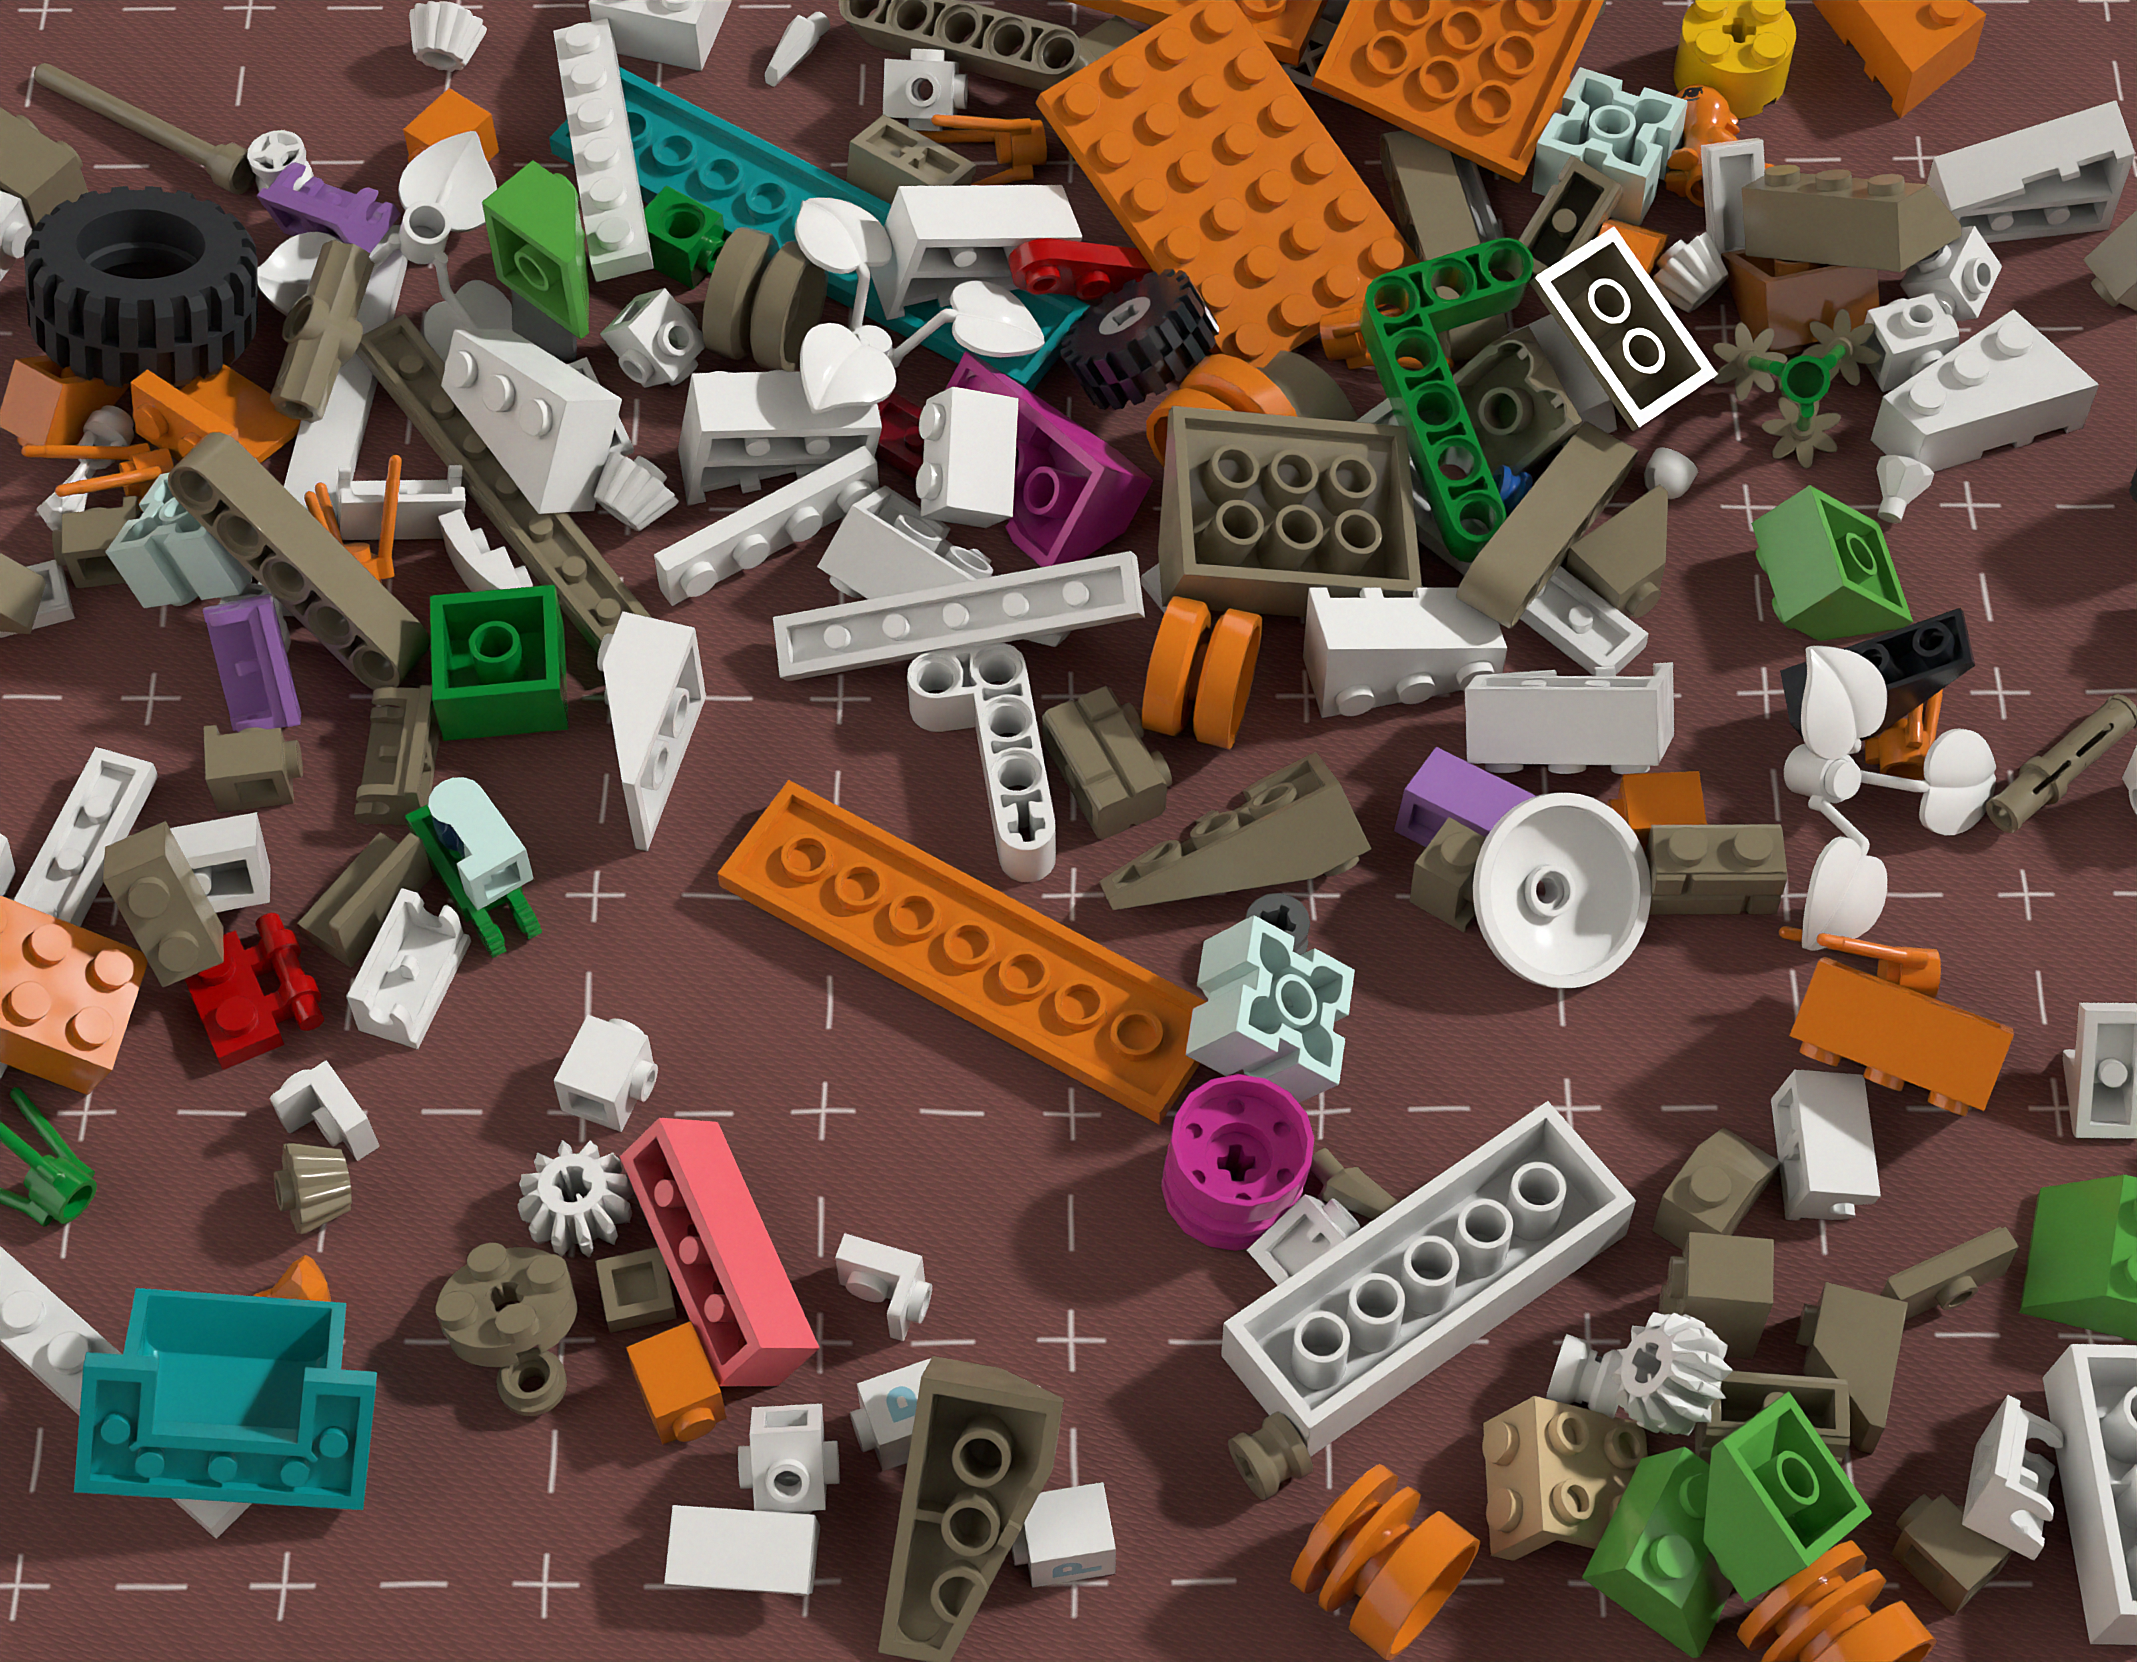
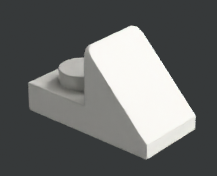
M2079 1003L2076 1050L2068 1049L2063 1051V1066L2073 1135L2076 1138H2137V1003Z

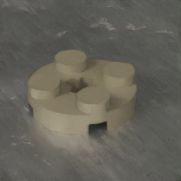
M486 1243L473 1249L467 1257V1264L456 1271L444 1285L435 1307L441 1330L447 1337L450 1347L455 1354L464 1361L485 1367H504L519 1363L516 1353L527 1351L538 1345L540 1353L552 1348L567 1334L575 1320L578 1309L567 1264L561 1256L528 1247L506 1249L499 1243ZM509 1301H519V1302H520V1303H515V1304L507 1305V1307L503 1308L500 1312H496V1310H495L499 1305H501V1304H503V1303H505V1302H509Z

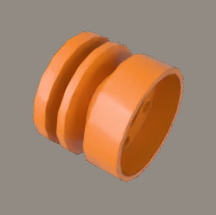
M1378 1464L1368 1470L1349 1489L1337 1497L1318 1520L1307 1539V1544L1294 1565L1290 1582L1305 1594H1311L1323 1586L1319 1595L1318 1605L1326 1612H1334L1356 1594L1361 1597L1350 1620L1349 1630L1385 1660H1392L1420 1635L1455 1591L1471 1566L1478 1552L1480 1541L1441 1511H1437L1425 1519L1413 1530L1409 1525L1419 1506L1421 1494L1412 1487L1407 1486L1393 1496L1397 1487L1398 1476L1384 1465Z
M1852 1540L1831 1548L1806 1569L1771 1588L1765 1594L1761 1603L1741 1624L1737 1633L1739 1639L1752 1652L1772 1644L1764 1654L1761 1662H1922L1937 1642L1903 1601L1883 1607L1874 1613L1870 1612L1868 1607L1877 1598L1887 1580L1876 1569L1855 1577L1863 1568L1867 1556Z

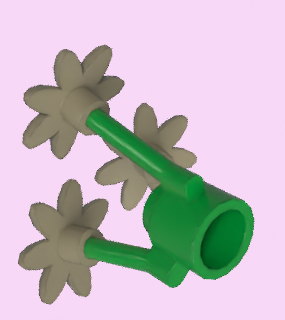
M1841 309L1834 320L1833 330L1821 322H1811L1810 330L1814 337L1822 344L1809 347L1803 351L1801 356L1787 362V357L1784 354L1766 352L1774 338V330L1772 328L1763 330L1752 340L1747 326L1743 323H1738L1735 327L1734 335L1736 346L1728 343H1716L1712 347L1720 358L1729 362L1716 372L1717 375L1713 377V381L1720 384L1736 378L1735 396L1739 401H1743L1748 396L1753 382L1765 392H1773L1775 385L1770 374L1778 377L1779 388L1784 396L1779 398L1778 405L1784 419L1766 421L1762 424V429L1771 435L1782 437L1773 449L1774 459H1781L1796 448L1797 458L1801 466L1808 469L1813 461V447L1828 453L1836 452L1838 448L1835 441L1824 431L1836 426L1841 416L1837 413H1825L1817 416L1819 400L1827 393L1830 381L1836 376L1839 369H1841L1845 379L1851 385L1856 386L1860 382V371L1856 362L1873 364L1880 360V356L1876 351L1861 345L1873 334L1875 326L1872 323H1867L1851 331L1849 313L1845 309Z

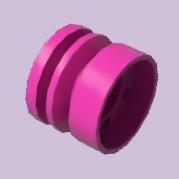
M1236 1074L1211 1079L1191 1092L1174 1118L1161 1184L1167 1210L1186 1234L1209 1247L1233 1251L1250 1248L1302 1196L1303 1185L1307 1180L1311 1167L1315 1139L1306 1111L1290 1092L1266 1078ZM1229 1171L1236 1172V1178L1239 1182L1231 1181Z

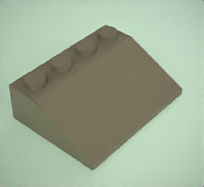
M1172 406L1168 414L1158 547L1162 607H1167L1173 596H1179L1205 602L1208 609L1214 611H1226L1231 608L1255 614L1306 617L1309 588H1327L1330 598H1360L1359 593L1362 588H1381L1384 598H1414L1412 593L1415 588H1422L1406 426Z

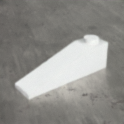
M887 486L881 487L851 506L817 566L831 575L829 579L831 584L841 592L854 598L864 596L867 599L993 577V569L989 565L991 560L977 549L966 550L953 546L945 539L950 531L948 526L939 520L920 518L921 508ZM1071 631L1026 638L1025 640L1056 647Z

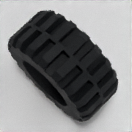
M128 186L112 187L110 192L98 194L95 190L81 194L76 202L72 203L66 200L55 206L50 215L45 214L26 240L24 264L28 326L31 328V336L53 362L63 369L70 366L73 373L78 377L89 381L95 377L102 379L107 386L123 388L124 384H130L131 381L148 369L167 383H172L174 387L190 384L194 377L201 376L203 379L217 374L223 367V364L230 366L240 357L255 336L256 324L258 322L256 246L252 237L237 218L231 213L225 214L220 205L208 199L201 202L196 200L192 193L177 190L176 193L163 192L162 187L145 186V190H129Z

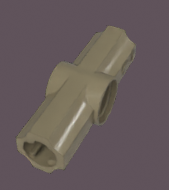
M331 240L322 245L307 292L293 305L284 322L282 337L289 344L270 401L275 405L274 410L291 419L305 420L310 423L323 419L339 368L352 358L361 341L363 325L356 318L375 263L371 261L369 252L355 244Z

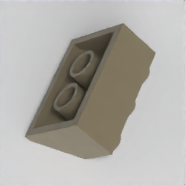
M1778 165L1765 169L1764 176L1741 188L1746 256L1902 272L1961 236V224L1929 185L1905 183L1904 177L1898 174H1882L1869 179L1852 178V173L1843 169L1826 170L1817 174L1800 173V167Z
M1612 227L1529 281L1632 431L1641 428L1717 375L1615 227Z

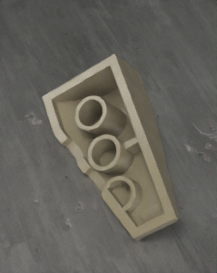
M1314 752L1242 790L1247 802L1235 810L1222 813L1211 810L1195 820L1197 826L1190 832L1191 838L1180 844L1177 840L1161 842L1103 878L1099 883L1112 910L1313 879L1323 873L1325 876H1334L1355 866L1359 861L1358 856L1371 850V847L1339 781L1320 756Z

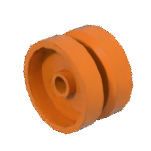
M1215 354L1204 357L1180 384L1179 390L1172 391L1154 409L1146 420V433L1155 457L1164 468L1168 414L1172 406L1298 416L1281 389L1260 370L1240 358Z
M1173 596L1162 618L1150 657L1143 698L1142 728L1176 737L1188 723L1195 704L1193 731L1197 741L1230 750L1238 735L1250 695L1260 647L1262 617L1257 614L1229 608L1218 619L1209 642L1211 614L1206 603Z

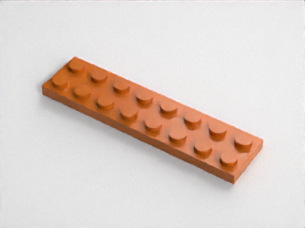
M790 780L786 782L717 873L719 886L1159 1125L1200 1065V1062L1186 1056L1193 1009L1207 1001Z

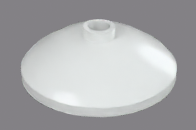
M1575 793L1539 795L1521 802L1510 809L1494 825L1486 837L1474 871V908L1480 930L1489 948L1511 972L1526 981L1544 987L1576 988L1586 986L1607 977L1618 969L1632 954L1644 932L1651 903V879L1647 859L1631 827L1618 813L1604 803ZM1540 880L1546 889L1545 897L1542 901H1539L1536 895V886Z

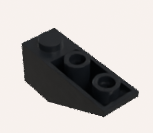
M1961 608L1843 648L1844 650L1859 654L1870 661L1881 673L1887 690L1886 712L1881 726L1876 732L1869 736L1861 737L1860 740L1864 741L1878 736L1975 666L1965 616ZM1807 661L1780 670L1790 724L1802 738L1801 708L1807 679Z

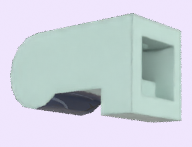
M464 777L450 778L442 781L433 789L429 796L428 807L439 842L446 848L458 851L463 858L462 861L457 863L464 891L477 910L533 880L526 848L484 790L475 781Z

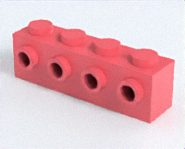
M658 1118L620 1156V1159L689 1319L693 1324L719 1386H779L820 1348L718 1122Z

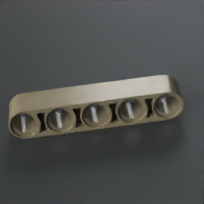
M839 0L838 4L843 18L866 43L874 47L911 56V49L945 50V61L959 63V69L1041 91L1049 89L1096 61V58L1076 33L1066 27L961 0ZM877 8L876 11L868 17L870 12ZM925 20L919 28L915 29L920 22ZM974 32L967 41L963 42L968 34ZM1023 44L1018 52L1010 55L1017 46ZM1073 56L1070 63L1065 67L1059 68L1063 61Z
M1406 130L1382 134L1380 137V158L1384 177L1405 241L1418 260L1424 262L1481 244L1450 151ZM1442 286L1433 289L1435 294L1443 299L1451 300L1459 297L1457 292L1449 287ZM1502 313L1436 334L1444 356L1451 358L1454 362L1473 359L1491 342L1508 334L1505 314Z
M1585 421L1475 558L1457 590L1456 598L1511 629L1567 558L1569 548L1583 537L1617 493L1632 469L1639 450Z
M212 432L205 435L171 470L168 475V486L175 499L367 687L373 690L386 687L397 688L428 651L430 639L423 625L234 438L221 432Z

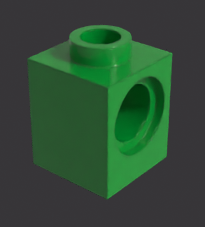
M666 185L644 209L653 269L694 290L708 273L713 272L717 258L726 242L723 215Z

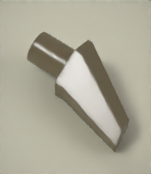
M1327 1148L1319 1150L1312 1156L1310 1170L1324 1185L1319 1194L1321 1199L1329 1202L1333 1198L1344 1208L1371 1219H1376L1399 1203L1364 1174L1359 1167L1345 1169Z

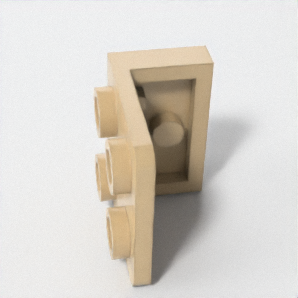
M1533 1396L1484 1422L1482 1450L1486 1461L1488 1497L1486 1518L1490 1532L1491 1556L1515 1561L1556 1540L1596 1549L1640 1460L1648 1457L1644 1429L1637 1425L1635 1421L1615 1416L1611 1419L1603 1413Z

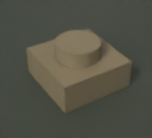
M659 1247L595 1261L610 1333L677 1318L667 1265Z

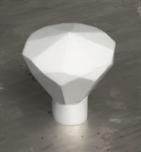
M1896 455L1881 456L1876 469L1883 500L1877 515L1887 522L1900 523L1906 505L1931 485L1934 472L1928 466L1909 457Z

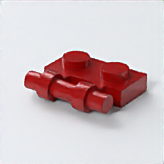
M277 913L265 914L255 922L256 929L261 938L258 945L244 950L236 930L224 934V962L185 978L187 987L222 1070L285 1045L276 1025L277 1023L295 1016L299 1028L303 1031H310L319 1027L324 1022V1016L318 1005L321 1000L320 990L315 979L312 976L305 975L298 959L301 954L298 940L292 930L285 929ZM275 970L281 986L278 991L264 996L257 977Z

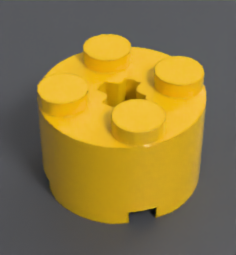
M1695 0L1686 11L1683 19L1674 65V81L1678 91L1680 92L1684 87L1694 84L1711 86L1724 96L1731 113L1737 119L1749 118L1762 113L1764 105L1774 99L1776 103L1785 89L1796 41V27L1791 15L1785 9V0Z

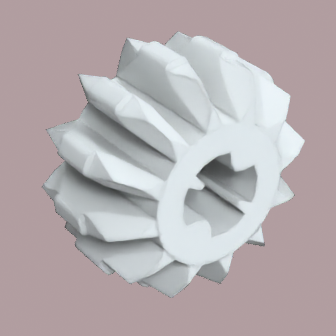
M562 1140L558 1149L559 1157L553 1160L537 1153L534 1164L538 1173L521 1174L519 1185L525 1197L519 1200L518 1210L521 1220L531 1223L529 1226L530 1235L538 1245L551 1240L554 1252L562 1257L572 1244L575 1243L579 1244L583 1254L590 1257L594 1247L592 1240L599 1237L615 1245L618 1235L614 1224L630 1223L632 1210L627 1200L632 1198L631 1195L634 1191L626 1174H621V1162L614 1153L600 1157L597 1145H594L590 1140L579 1154H573L570 1145Z
M1653 1312L1648 1319L1646 1327L1632 1326V1342L1626 1349H1617L1623 1359L1621 1367L1614 1371L1610 1377L1620 1386L1616 1393L1615 1403L1624 1408L1625 1412L1629 1414V1418L1637 1421V1425L1655 1433L1661 1431L1666 1434L1680 1433L1689 1436L1696 1422H1711V1405L1715 1400L1727 1399L1721 1392L1720 1386L1721 1381L1733 1371L1723 1361L1728 1345L1722 1342L1713 1333V1330L1706 1328L1704 1322L1685 1314L1682 1317L1676 1313L1663 1315Z

